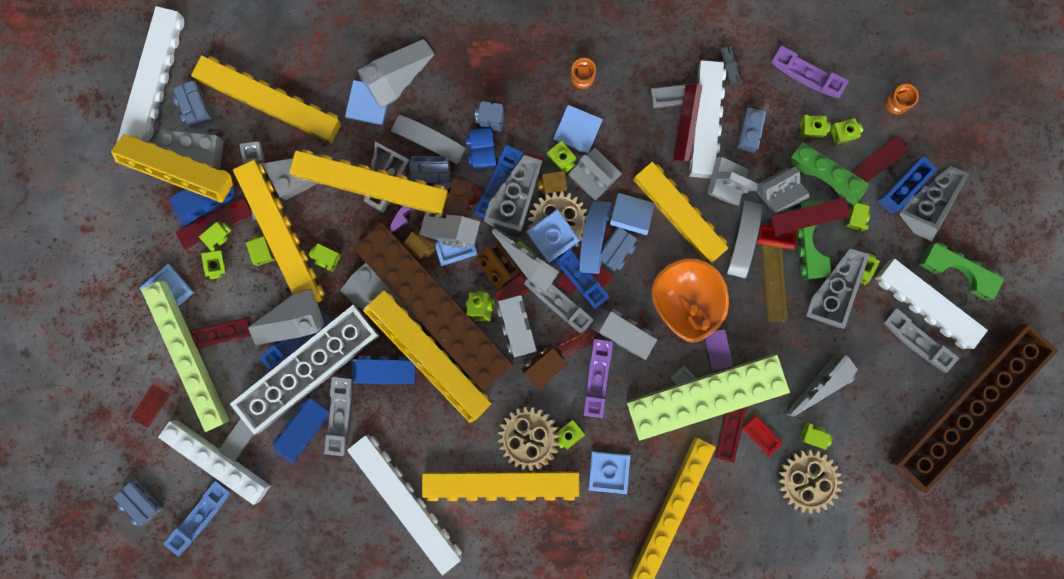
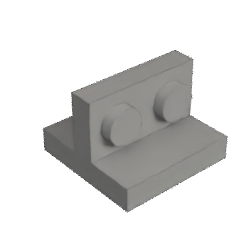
M596 148L588 155L585 154L580 159L579 164L568 174L594 201L622 175Z
M716 157L707 194L729 204L739 205L742 193L757 191L758 183L746 178L747 168L723 157Z
M796 166L790 170L786 168L759 183L756 191L775 215H779L809 198V192L800 183V171Z

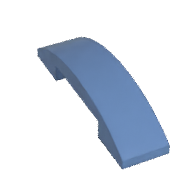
M593 201L591 204L581 244L580 272L599 274L602 243L606 222L610 218L612 202Z
M215 481L202 496L201 501L183 523L173 531L163 545L177 556H180L211 521L231 493Z

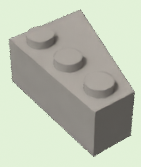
M159 130L158 147L165 150L170 149L178 155L188 156L196 162L206 163L212 168L220 170L224 140L217 135Z
M375 142L371 171L377 172L380 169L389 172L390 176L396 177V174L405 176L410 168L409 159ZM369 196L364 197V202L382 213H385L390 202Z
M293 158L262 163L279 197L285 201L318 184L293 177L289 173Z
M425 212L419 235L442 241V245L447 247L466 248L467 245L475 244L480 222L463 216L447 215L446 218H443L441 214L433 215Z
M519 295L498 301L499 305L496 306L499 317L503 316L505 323L501 324L504 336L508 335L510 341L506 343L509 354L513 353L514 357L536 352L522 296Z
M597 307L592 316L594 321L588 328L597 331L603 337L610 339L620 347L646 360L657 339L652 337L653 333L645 328H642V330L637 328L638 324L629 318L624 320L621 318L622 314L614 309L608 311Z

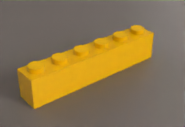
M122 134L111 150L115 162L221 203L233 186L231 175L225 170H217L206 163L196 162L188 156L183 157L170 149H162L156 144L144 142L136 136Z
M651 162L634 177L633 181L655 203L656 207L702 259L711 264L728 249L727 241L713 231L715 228L709 221L705 222L699 209L692 207L688 203V197L676 189L677 186L672 179H667L664 176L663 169L658 164L655 165Z

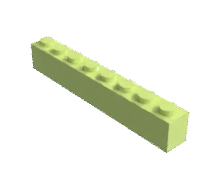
M158 281L142 288L143 296L204 431L207 432L229 422L230 420L167 281Z

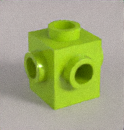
M479 290L476 293H469V299L466 300L467 316L472 321H491V314L495 309L493 298L486 291Z

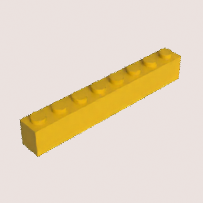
M201 55L191 74L194 79L332 144L341 126L337 115L331 112L325 114L320 111V107L314 104L308 106L304 104V100L297 96L291 98L287 96V92L280 88L274 90L270 88V84L263 80L257 82L253 80V76L246 72L240 74L231 65L226 64L223 66L214 57L209 56L206 58Z
M302 149V152L295 151L289 172L293 177L433 214H441L442 216L444 214L449 196L444 186L434 184V187L426 185L427 182L415 179V182L407 180L408 177L396 174V177L390 176L389 172L380 169L377 172L371 171L370 167L361 164L358 167L352 166L351 162L342 159L339 162L333 161L332 157L321 154V157L314 156L313 152Z
M252 160L233 169L292 294L312 289L316 302L323 301L325 292L322 286L317 285L315 278H317L316 273L312 267L309 268L306 262L308 257L305 251H301L298 246L300 240L297 234L292 233L290 226H292L291 221L287 215L284 216L281 210L283 205L279 198H275L273 194L275 188L270 180L267 181L264 175L267 172L262 163Z
M383 291L364 308L363 311L469 423L477 420L491 405L486 394L480 392L475 387V383L462 373L461 368L451 362L448 354L435 345L433 338L427 336L422 331V327L409 317L408 312L404 308L399 307L391 294Z
M694 437L633 566L629 579L655 578L714 453L715 446Z
M424 472L422 474V498H427V501H439V498H447V501H458V498L465 497L467 501H477L478 497H486L487 501H495L497 497H505L507 501L517 500V497H524V500L528 501L536 500V497H544V500H555V497H563V500H575V497H579V472Z

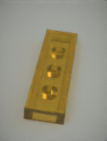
M762 246L767 323L788 321L782 248Z

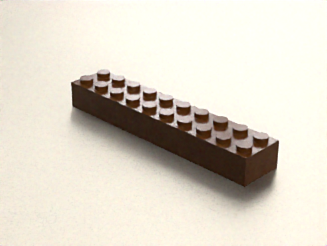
M380 223L353 248L483 391L513 365L383 223Z
M1030 324L1017 325L889 464L918 491L927 493L1050 361L1058 350Z

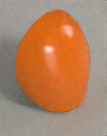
M683 259L666 266L655 278L652 286V300L659 316L674 333L685 341L699 342L707 338L721 326L728 313L729 295L727 285L719 271L702 260Z

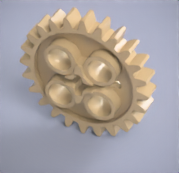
M563 191L560 192L559 196L556 195V192H553L551 198L548 194H545V201L539 198L540 205L534 203L533 206L536 210L529 211L533 217L527 218L528 221L532 222V225H529L528 228L533 227L547 217L545 209L552 207L554 211L559 210L566 222L575 223V226L570 227L579 240L582 241L583 237L581 235L585 227L584 220L587 219V216L583 214L587 209L581 210L580 207L583 205V202L577 204V197L571 200V193L564 197ZM566 209L573 211L572 219H567L564 216Z
M524 407V410L518 408L517 414L510 412L511 418H504L507 424L500 425L504 431L498 432V434L503 436V439H499L498 442L504 444L499 448L500 450H506L503 457L510 456L508 463L516 461L515 467H519L522 464V470L529 467L531 471L534 470L535 466L537 469H540L542 464L548 465L547 459H554L551 453H558V450L554 447L560 445L556 438L561 435L555 434L559 427L552 426L555 419L549 421L550 414L543 416V409L537 412L536 407H532L531 410L529 407ZM523 420L528 424L527 430H524L521 426ZM539 429H542L545 432V437L543 439H541L538 435ZM517 430L522 435H518L514 431ZM530 435V439L534 441L528 442L529 439L525 436ZM515 438L520 441L519 448L514 445ZM537 442L543 443V444H544V447H542V446H541L540 444H538ZM532 446L535 447L537 450L536 456H533L531 454L530 450Z
M807 449L806 455L804 451L800 450L799 456L792 453L793 460L786 458L788 465L781 464L785 470L784 472H778L783 477L777 481L783 484L778 489L785 491L781 497H788L787 504L793 503L792 508L796 510L799 507V511L802 513L807 509L809 514H812L813 509L820 513V507L827 510V503L834 505L831 499H838L835 492H841L837 485L842 484V481L837 480V477L841 476V473L835 472L838 466H831L834 461L833 459L826 460V454L820 456L819 451H815L813 454L812 450ZM815 463L817 469L814 473H811L809 470L810 465ZM799 473L800 479L794 483L793 475ZM808 478L813 479L810 481L811 485L807 484L809 482ZM825 480L826 488L820 490L819 484ZM809 490L810 496L804 500L802 494L804 491Z

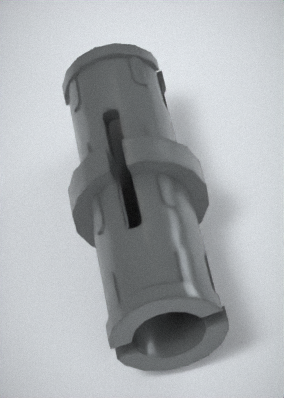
M732 47L720 49L724 62L723 69H726L730 86L742 83L737 68L739 65L735 61Z

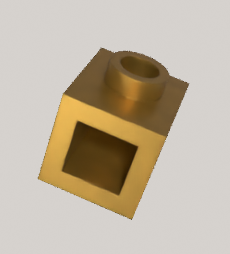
M565 171L538 175L536 180L538 191L541 194L566 191Z
M422 226L411 232L403 243L411 254L419 260L425 256L429 257L435 251L434 246L438 242L435 239L419 235Z

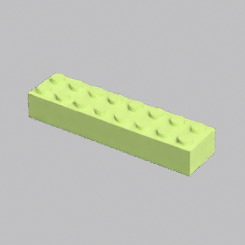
M771 354L628 400L626 403L640 441L790 392L778 355Z

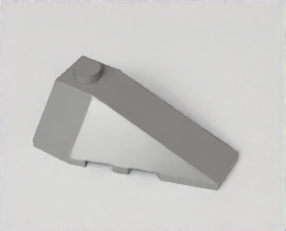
M423 39L374 60L358 70L368 91L379 107L383 109L401 96L402 91L407 85L411 84L412 79L417 73L422 71L432 59L434 53Z
M526 155L522 157L510 176L489 202L484 222L501 232L517 237L520 236L542 160Z
M950 166L937 176L932 183L924 186L915 196L913 195L907 201L900 212V216L914 234L930 241L934 239L969 173Z
M493 229L492 233L529 281L533 283L531 287L540 293L542 290L547 291L559 271L496 229Z
M849 249L812 297L806 316L821 323L842 330L845 329L870 254Z
M367 263L351 275L341 288V291L351 303L362 310L379 294L385 291L394 297L395 302L399 307L404 308L408 312L409 317L413 321L419 322Z
M312 289L291 295L269 313L250 325L248 329L255 345L317 333L325 325Z
M834 355L786 414L794 417L846 384H850L856 378L855 373L858 371L847 355Z

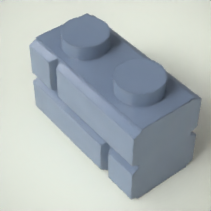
M190 81L173 88L175 95L172 98L176 106H180L182 112L179 115L184 124L196 127L212 120L199 84L195 81Z
M482 101L480 107L476 106V123H479L481 129L492 128V131L501 132L504 121V108L502 104L493 103L491 105V102Z
M747 108L743 112L736 149L751 153L758 150L759 139L761 138L766 116L765 111Z
M411 156L409 164L411 181L415 182V179L427 183H449V156Z
M617 227L601 250V264L613 272L616 269L621 270L626 263L624 258L627 253L631 255L636 249L637 245L635 242L637 239L624 229Z
M138 480L128 483L114 497L117 501L116 506L130 515L129 519L134 525L143 526L147 524L163 509Z

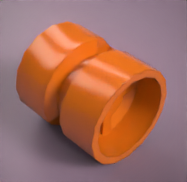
M579 58L573 63L570 78L575 87L586 89L593 84L596 74L594 62L589 58Z
M911 84L898 86L886 96L885 107L892 114L904 113L918 102L919 94L917 89Z

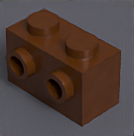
M453 179L444 218L447 215L469 218L471 209L468 208L470 200L473 201L475 195L472 183Z
M499 241L488 246L475 258L497 289L509 283L521 272Z
M550 344L543 346L538 351L536 357L528 359L523 364L522 371L539 390L568 364Z

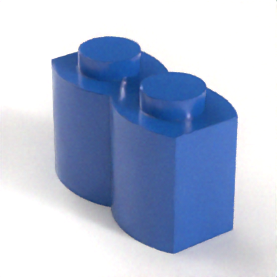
M492 128L469 130V136H466L467 147H471V154H468L469 166L473 165L474 170L496 168Z

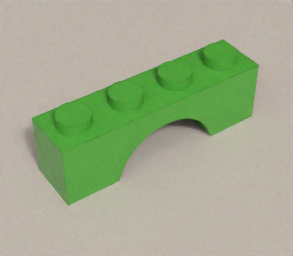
M803 142L791 157V166H796L805 175H813L822 179L837 192L838 196L846 198V201L856 206L867 191L869 183Z
M824 200L800 202L796 205L794 211L822 204ZM816 226L796 230V236L800 240L798 255L802 261L800 274L803 276V280L828 278L831 274L830 258L820 254L813 244L812 236Z
M939 242L927 246L918 264L934 274L941 273L949 267L959 269L968 279L969 292L984 300L995 299L1004 281V278L998 276V272L984 269L979 262L969 261L964 258L963 254L956 251L952 252L947 249L946 245Z

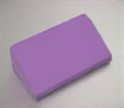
M725 329L715 331L705 338L712 371L733 367Z

